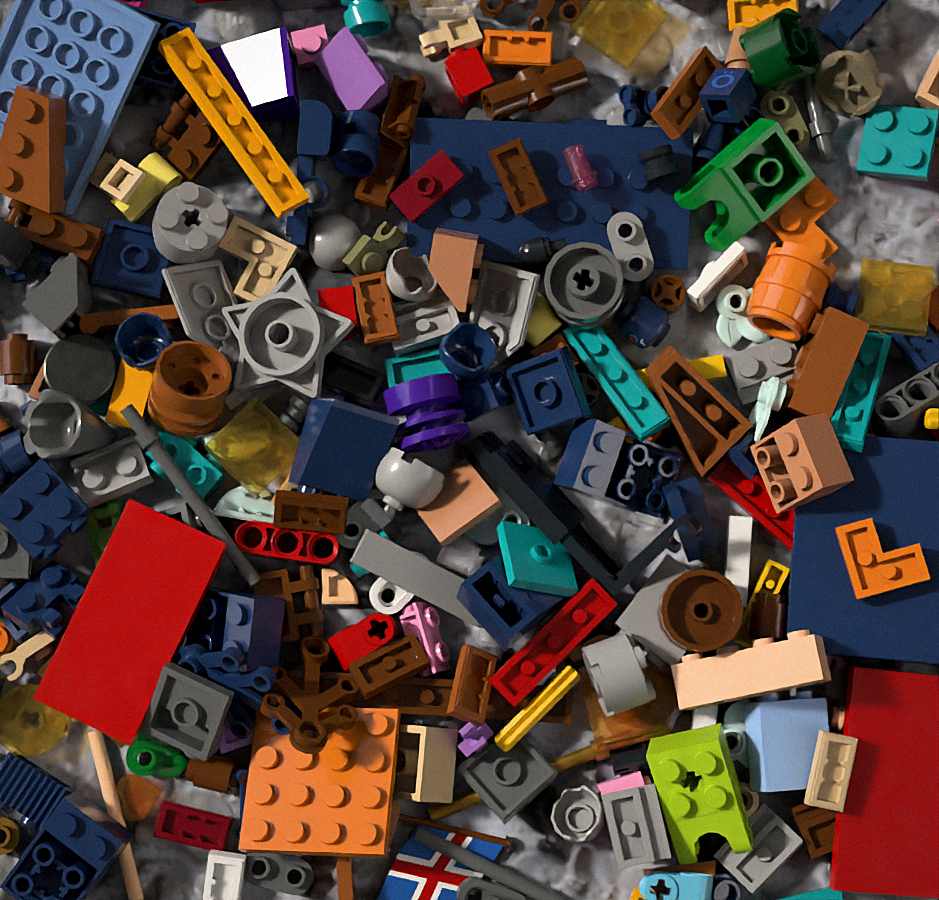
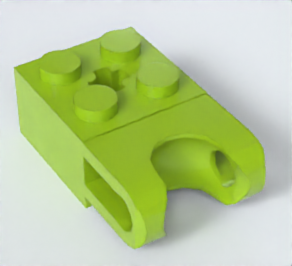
M722 723L651 738L646 758L680 865L697 863V855L700 849L698 838L706 833H719L726 837L735 854L752 852L753 832Z

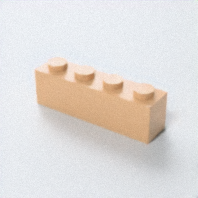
M809 629L788 633V640L774 643L773 637L752 641V648L739 650L738 645L716 649L717 655L704 658L703 653L682 656V663L671 665L679 709L694 710L832 681L822 636L810 635Z

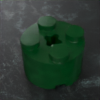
M782 9L748 28L739 37L740 45L746 52L751 65L749 75L757 86L764 84L773 91H781L816 73L818 70L815 68V65L821 62V53L817 39L810 26L803 29L797 21L802 16L793 9Z

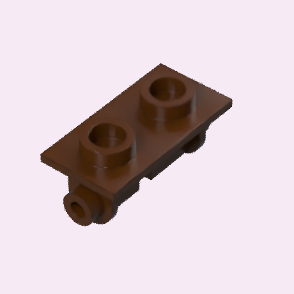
M396 74L393 76L379 133L405 149H408L411 135L415 132L414 121L417 116L422 93L426 89V83L422 75L412 74L406 80Z

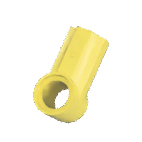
M157 152L149 154L138 165L137 169L142 171L146 177L128 201L124 204L115 199L111 200V203L133 223L159 198H162L165 193L178 186L182 180V175Z

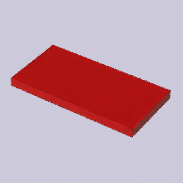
M129 499L32 699L128 745L134 746L163 666L168 662H174L175 655L189 631L229 544Z
M849 666L843 735L857 738L858 744L843 812L836 811L829 888L835 891L939 898V675Z

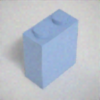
M812 691L796 692L795 696H790V700L779 701V695L776 693V697L765 694L756 696L757 702L743 703L751 792L807 789L819 730L829 732L826 698H812Z

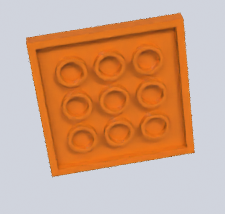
M328 707L318 713L317 720L322 721L336 713L338 707ZM355 708L358 712L355 726L350 730L339 728L327 735L328 739L325 748L316 754H306L295 749L290 742V734L282 735L276 732L271 724L272 719L257 711L238 849L243 853L387 858L401 712L399 709Z

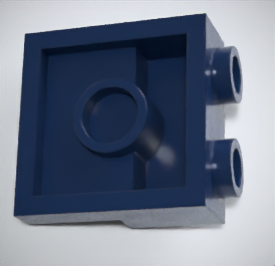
M39 459L0 496V521L29 555L38 561L43 558L48 560L53 557L63 546L60 542L70 532L74 535L82 530L89 522L87 516L93 512L45 459Z

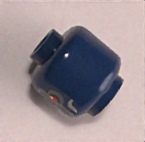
M641 296L634 302L628 299L616 315L620 318L618 324L619 333L641 349L648 348L649 346L657 347L671 328V325L668 324V312L646 296Z

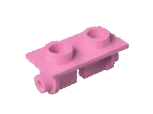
M427 601L412 603L413 605L403 607L401 609L402 615L399 618L405 636L413 632L415 637L419 638L420 645L430 660V668L420 672V677L423 678L437 672L450 670L448 662L450 660V653L446 643L442 641L439 632L440 620L436 609Z

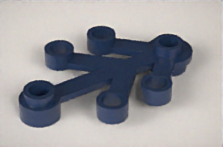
M193 643L181 647L175 655L176 665L235 692L229 707L234 718L230 724V730L240 739L248 738L255 729V722L247 714L242 702L262 713L260 707L263 697L247 687L253 686L258 691L267 692L276 682L275 672L267 666H260L257 670L236 672L245 662L243 652L236 647H228L225 651L210 653L199 644ZM221 666L224 670L231 673L224 674L223 672L219 671L214 667ZM285 701V705L302 719V711L291 701ZM270 718L272 719V727L276 732L282 735L291 733L278 718Z

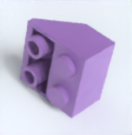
M347 26L335 35L314 60L316 71L344 112L358 109L376 114L386 106L388 92L390 91L386 81L389 78L378 61L372 64L367 55L369 49L358 33L353 36Z

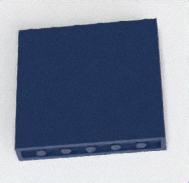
M866 436L862 453L841 448L854 481L829 495L795 508L786 640H788V633L809 629L810 635L822 636L826 656L939 666V442ZM872 518L883 553L920 543L931 579L856 600L835 528Z

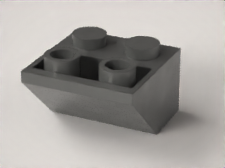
M71 252L67 257H60L50 269L51 274L42 283L34 284L26 293V300L22 303L31 314L59 339L71 334L82 333L79 321L85 314L92 313L91 272Z

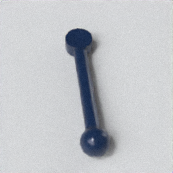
M246 768L239 769L236 773V779L240 782V828L236 832L239 840L249 770Z

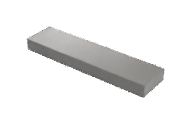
M365 530L350 560L351 563L478 627L479 623L456 598L461 583L465 581L464 579L371 530Z

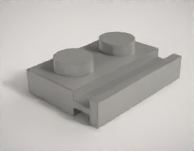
M442 288L435 290L432 297L422 302L402 300L393 303L401 339L391 342L396 357L441 343L443 337L460 323L453 303Z
M774 338L723 358L734 390L739 397L741 407L756 402L763 381L767 382L772 376L778 377L779 382L782 383L792 379L796 368L794 362L798 354L794 341Z
M136 434L70 461L81 498L90 508L154 482L142 447L134 438Z
M654 783L601 795L617 869L672 858Z
M765 803L749 818L754 837L752 852L735 854L727 841L713 855L752 895L804 844V841Z

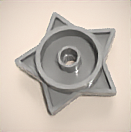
M295 268L289 269L268 295L253 302L222 308V313L238 339L240 347L234 388L239 392H244L281 382L313 399H320L325 356L353 329L354 323L348 318L316 306L299 271ZM289 334L287 341L282 343L283 337Z

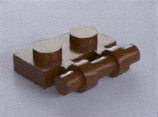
M188 91L182 99L178 98L171 106L172 112L165 122L161 121L154 129L155 135L149 144L153 149L161 151L167 143L172 150L165 159L182 175L186 182H196L225 143L202 111L198 113L193 108L196 102ZM182 121H185L189 127L181 135L177 128Z
M313 565L299 567L300 581L290 582L289 570L286 568L259 573L261 579L253 584L254 593L285 598L280 644L300 640L298 628L300 625L309 624L310 636H325L323 621H326L325 611L320 609L317 590L321 588L319 578H315ZM303 593L306 613L296 614L293 594Z

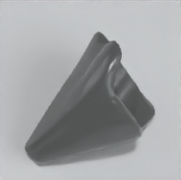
M43 390L39 399L30 402L25 412L24 425L28 427L27 433L23 437L25 451L29 455L38 454L41 459L64 458L113 444L115 439L113 429L91 408L76 397L59 390Z

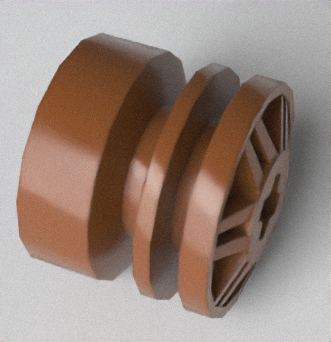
M185 340L172 343L162 350L156 361L153 382L148 395V412L153 421L164 431L180 437L204 435L215 428L221 418L225 398L232 380L231 366L226 357L215 347L199 341Z

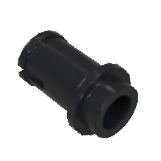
M643 743L641 748L611 752L614 776L647 769V773L651 772L646 758L648 746L646 747V744Z

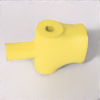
M538 292L535 296L525 338L534 349L545 342L562 325L552 311L549 302Z

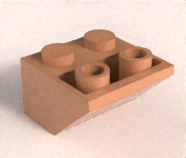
M437 228L433 236L428 270L455 308L460 312H465L467 303L474 304L478 279L471 277L473 268L480 269L484 244L477 243L478 234Z
M827 413L796 418L750 447L776 514L829 495L854 481Z

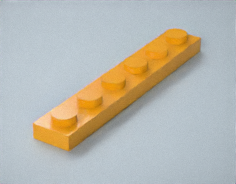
M188 27L160 41L157 49L279 219L306 204L310 196L191 29Z

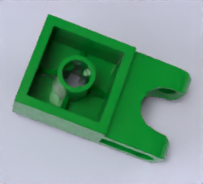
M759 118L680 186L674 193V199L681 208L688 210L697 209L711 200L714 202L717 209L716 219L705 231L704 238L713 251H724L735 241L737 242L757 223L764 222L816 176L779 123L774 120Z

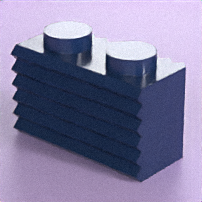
M16 751L9 752L0 765V808L5 811H9L10 808L15 809L23 815L20 820L36 831H39L44 826L61 800L76 791Z

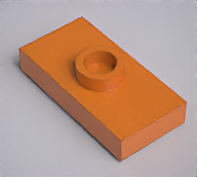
M484 29L482 60L486 67L525 69L530 66L540 65L543 69L551 66L553 32Z

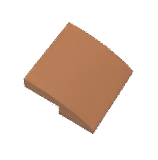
M466 458L442 474L447 481L433 502L426 507L414 509L443 548L502 506L500 500Z

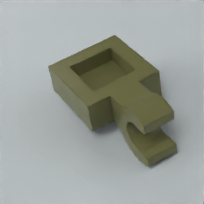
M385 221L378 227L372 238L363 234L342 262L357 277L381 272L390 259L386 251L398 246L403 241L405 235L396 226L392 228Z

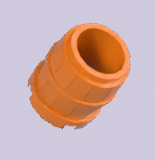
M784 241L782 247H776V242L772 243L765 257L766 264L752 287L753 292L746 310L749 323L756 329L774 338L784 341H799L801 337L807 334L814 315L821 310L826 289L832 284L837 272L835 264L830 261L829 266H826L820 261L823 254L807 246Z

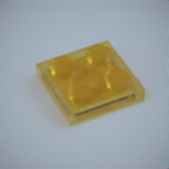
M591 0L571 26L570 32L627 71L665 22L668 13L650 0Z
M862 259L855 317L870 323L868 330L925 337L934 267Z
M256 396L204 448L256 498L294 461L300 439Z

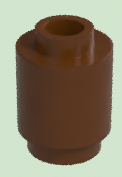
M7 334L6 340L0 341V376L4 377V385L33 384V376L37 375L35 341L28 340V334Z
M756 593L755 601L751 602L749 637L756 638V640L773 637L774 643L778 642V640H786L788 605L785 604V595Z

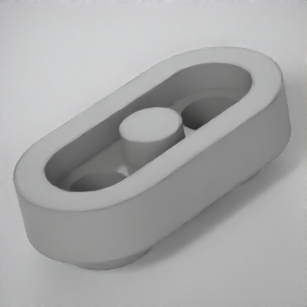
M618 212L610 218L607 224V235L614 256L620 263L624 278L634 282L642 281L651 274L654 267L653 257L642 223L631 212ZM626 223L631 226L632 231L629 236L623 237L619 235L618 229L620 225ZM635 257L642 259V267L639 270H632L629 266L631 259Z

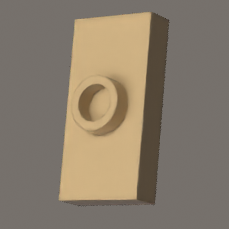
M819 730L804 798L805 804L843 812L858 744L857 738Z

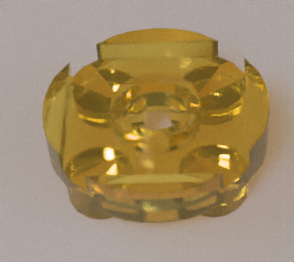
M37 684L14 687L0 700V742L7 750L16 755L35 757L51 752L63 741L70 723V716L32 699L39 686ZM27 711L31 714L36 711L39 713L38 721L40 725L38 728H25L24 725L27 720L24 714Z

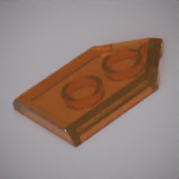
M650 666L643 668L645 677L651 680L654 687L656 699L608 718L598 702V699L602 698V696L599 697L591 682L579 683L598 753L647 741L651 738L669 735L682 712L678 705L674 679Z

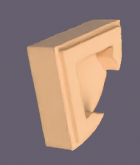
M322 568V605L359 604L354 586L344 575L332 569Z

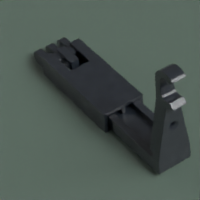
M488 430L471 440L468 444L469 450L482 463V468L554 545L560 542L612 598L666 548L672 553H677L681 550V542L674 538V531L679 526H686L691 534H698L702 530L700 522L695 517L688 514L681 515L623 567L584 525L582 521L586 517L514 439L504 444L493 431Z

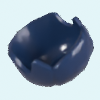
M144 312L129 316L119 325L115 336V344L121 357L127 365L138 371L155 369L156 361L162 350L173 343L170 331L162 319L157 315Z
M468 322L458 323L443 337L439 345L441 362L449 372L462 379L476 378L482 375L493 363L497 355L496 343L489 332L477 324Z

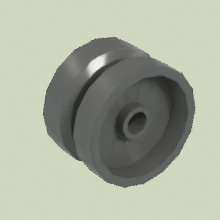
M588 242L567 245L553 256L546 267L544 285L550 307L558 319L570 327L585 330L602 327L612 320L622 307L625 286L620 263L612 252L601 245ZM584 283L591 285V287L586 286L585 290H579V287Z

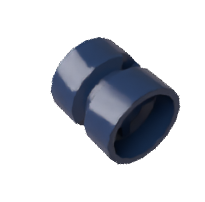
M357 109L343 112L338 117L331 163L340 173L353 177H365L376 170L379 153L378 146L381 139V133H379L381 120L375 114Z
M20 429L2 436L0 439V488L11 484L13 476L19 479L37 462L35 455H29L25 451L23 443L25 434Z

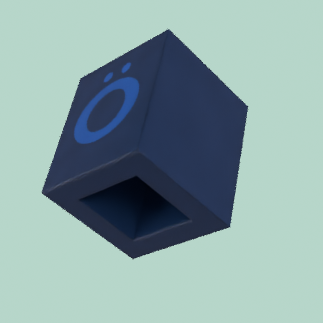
M716 68L699 93L708 122L740 123L757 97L747 68Z

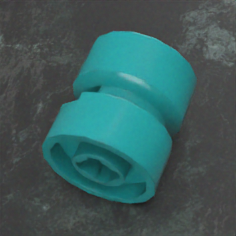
M341 0V4L346 9L343 14L345 25L353 36L358 33L362 38H368L382 34L390 29L387 5L383 4L384 0Z

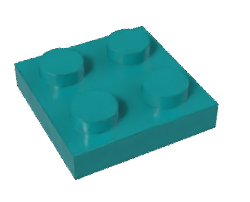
M877 104L871 112L867 113L856 168L859 175L928 181L939 127V110Z

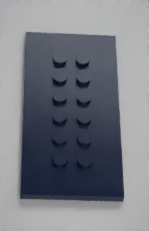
M415 118V132L411 135L409 177L442 149L466 178L414 224L407 220L406 247L411 248L412 255L416 257L427 255L430 260L433 236L437 228L478 234L477 243L484 244L482 260L495 263L523 264L518 256L521 244L526 240L541 236L549 237L550 241L566 238L567 245L579 242L599 244L614 255L607 235V224L614 214L626 211L636 215L642 223L654 261L653 269L681 271L688 269L690 210L681 208L674 199V193L692 177L694 128H687L682 136L671 140L661 127ZM520 137L549 200V204L516 218L487 152ZM671 144L673 149L671 158L673 163L678 165L679 173L658 181L645 183L643 175L646 171L644 165L639 162L637 155L652 148ZM626 223L620 225L618 229L619 235L623 237L629 236L632 231L631 226ZM638 257L631 259L629 263L631 269H640L643 265L642 259Z

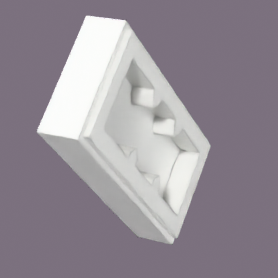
M735 241L717 261L709 262L703 269L701 277L687 290L690 304L697 311H703L716 298L720 289L729 285L748 265L745 248Z
M210 850L203 900H241L247 855Z

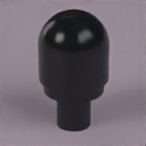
M541 236L526 240L519 248V259L527 267L549 264L553 256L567 246L566 238L550 241L549 237Z

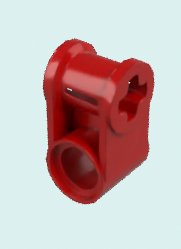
M374 613L336 633L327 642L346 672L349 670L348 664L392 643L398 635L399 627L393 616L384 613ZM376 621L388 624V628L384 630L385 638L381 635H373L372 631L377 628Z

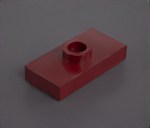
M440 149L392 192L389 197L407 219L414 224L466 176L445 151Z
M162 800L153 837L209 851L213 849L226 852L234 817Z

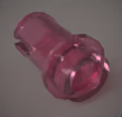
M576 144L566 148L562 155L573 177L572 187H576L578 192H585L598 185L596 179L599 176L591 168L584 145L579 144L577 146Z

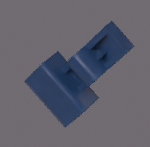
M301 99L297 154H299L297 179L304 189L310 184H319L322 188V196L317 202H307L294 210L293 216L287 217L286 237H291V244L308 246L312 210L324 208L331 198L328 184L319 177H316L315 173L317 160L332 161L338 118L326 104L317 100Z

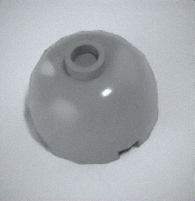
M389 446L386 456L377 468L375 478L376 487L385 495L382 501L398 511H402L404 506L413 509L426 507L439 495L447 479L422 461L403 455L405 452Z

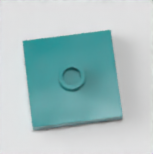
M502 520L496 529L508 585L515 588L573 597L578 591L569 551L560 542L554 545L538 527Z

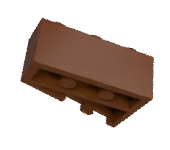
M16 86L0 139V194L48 213L66 211V200L63 197V178L66 177V166H63V144H66V98L36 86Z
M831 306L819 313L817 312L808 329L805 343L796 356L794 362L796 368L792 379L786 381L787 388L781 409L800 418L827 413L830 420L870 323Z
M671 345L645 369L695 469L702 477L753 425Z

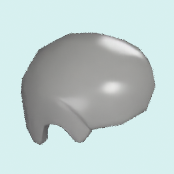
M343 214L323 215L311 227L308 236L309 254L316 265L328 271H342L347 268L342 260L361 238V233L355 222Z
M410 247L394 250L386 267V283L392 294L406 301L422 302L433 296L438 282L428 270L429 259L427 255L416 257L411 254Z
M584 785L578 788L565 789L560 798L553 804L551 821L555 832L571 843H584L595 839L604 829L606 821L602 798L594 790Z

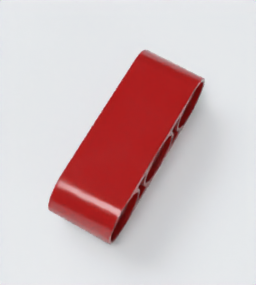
M247 521L238 527L235 534L237 546L246 554L256 557L317 566H331L340 559L342 553L340 543L331 533L273 527L271 523ZM251 530H260L262 533L261 543L255 548H248L245 544L246 534ZM286 535H294L298 539L297 548L291 553H283L280 549L281 539ZM322 540H329L334 545L333 553L327 558H318L315 554L316 545Z

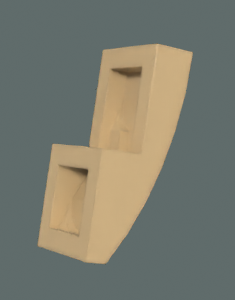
M105 152L98 161L89 184L109 197L125 204L146 175L121 158L118 160Z

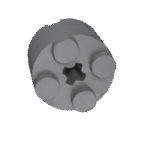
M184 182L172 188L161 198L152 222V233L156 248L164 257L177 264L187 265V263H200L208 260L217 251L225 234L228 223V210L214 192L193 182ZM189 222V223H191L192 225H191L190 227H188V226H186L185 224H187V223Z
M630 632L621 633L582 648V657L592 687L596 689L599 697L602 696V698L598 699V702L607 718L656 699V693L651 680L646 678L643 672V668L647 667L641 648L639 646L636 647Z

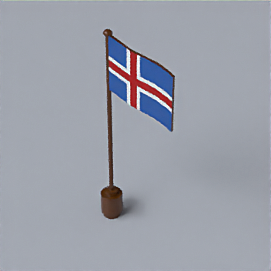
M214 754L207 761L190 758L185 781L193 782L194 787L228 794L230 788H237L239 781L236 779V773L242 767L236 766V758L220 754ZM400 813L398 821L418 826L396 856L377 900H456L457 888L463 880L473 876L483 877L484 874L413 840L419 826L491 862L494 861L502 848L507 850L511 847L512 840L508 835H506V838L496 837ZM476 889L469 892V900H472Z

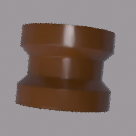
M663 275L653 282L649 299L666 310L670 315L681 308L686 297V287L677 276Z

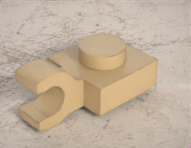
M471 9L438 20L439 30L426 32L419 36L421 41L420 49L425 59L436 56L446 47L451 54L460 48L468 50L474 46L483 45V37Z
M42 630L18 646L14 652L2 655L0 657L1 666L9 661H14L16 664V671L7 677L8 680L17 681L21 679L26 673L29 661L36 659L37 662H41L53 655L56 651L54 646L60 643L61 638L59 637L55 640Z

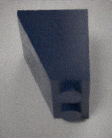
M333 398L311 399L288 482L299 485L298 492L320 494L321 491L332 496L349 497L348 506L352 507L353 501L364 502L375 481L377 468L386 456L400 419Z

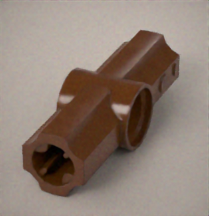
M576 57L543 69L540 65L530 66L516 74L512 80L482 90L480 96L483 109L487 117H490L492 121L527 109L529 112L539 111L553 103L556 98L585 88L588 84L586 68L582 60H578Z

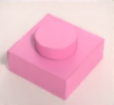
M325 25L291 32L299 69L315 66L314 60L329 44Z

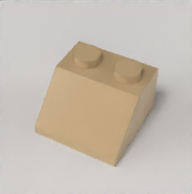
M400 724L393 798L419 802L452 803L458 729Z

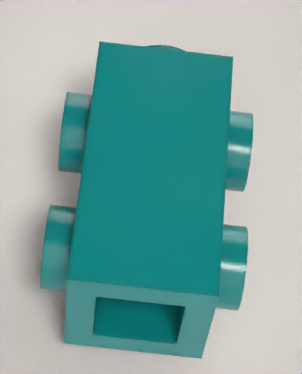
M163 430L159 431L158 433L161 436L159 441L206 503L226 481L227 478L220 472L225 466L209 452L205 457L194 449L198 444L194 438L180 437ZM148 450L145 454L153 460L149 467L165 480L168 476Z

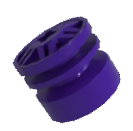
M454 373L434 374L395 385L383 393L388 415L395 418H406L407 420L399 424L394 435L397 437L408 436L396 443L397 449L405 452L404 454L437 451L449 447L471 434L468 423L455 424L466 418L465 411L462 409L448 410L447 406L461 399Z

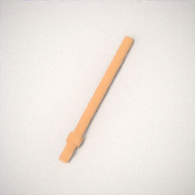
M99 730L90 732L88 737L107 814L126 827L103 732ZM129 842L118 857L128 899L144 900Z

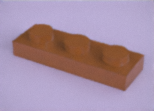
M706 45L695 51L650 113L671 140L682 136L703 105L699 93L716 68H724Z

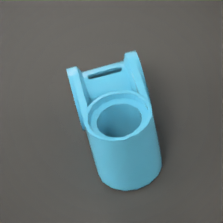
M655 870L646 873L641 878L639 889L645 900H711L713 875ZM660 879V882L667 889L666 892H660L658 898H656V895L650 891V886H656Z

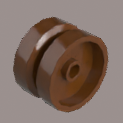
M705 569L685 572L669 583L659 598L657 608L659 626L667 640L679 649L693 653L712 651L732 640L741 626L743 616L741 596L733 583L720 573ZM698 604H703L702 611L707 613L704 618H699L694 613V608Z

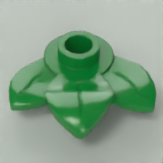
M140 731L134 746L130 745L126 752V764L130 771L138 776H149L157 773L166 778L175 777L187 770L189 761L181 754L183 750L170 744L158 743L153 740L150 734L144 731ZM141 752H149L151 760L145 765L140 764L137 760L138 755Z

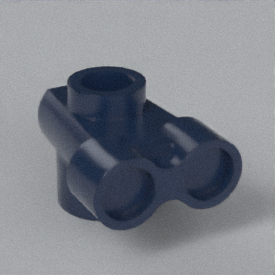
M622 85L618 96L620 102L624 105V124L626 126H644L647 121H653L654 119L650 113L669 87L661 86L653 91L642 90L639 85Z

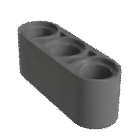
M939 362L876 400L872 427L877 437L899 439L924 423V413L926 410L939 408Z

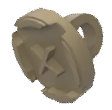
M864 49L859 53L854 51H836L831 53L819 64L818 70L814 75L816 80L814 85L815 91L821 101L837 113L843 114L844 111L853 113L851 116H861L871 112L882 98L885 84L883 74L876 65L877 58L868 49Z

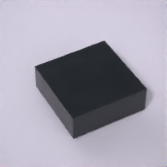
M368 498L360 505L368 517L393 542L402 534L401 528L372 498Z

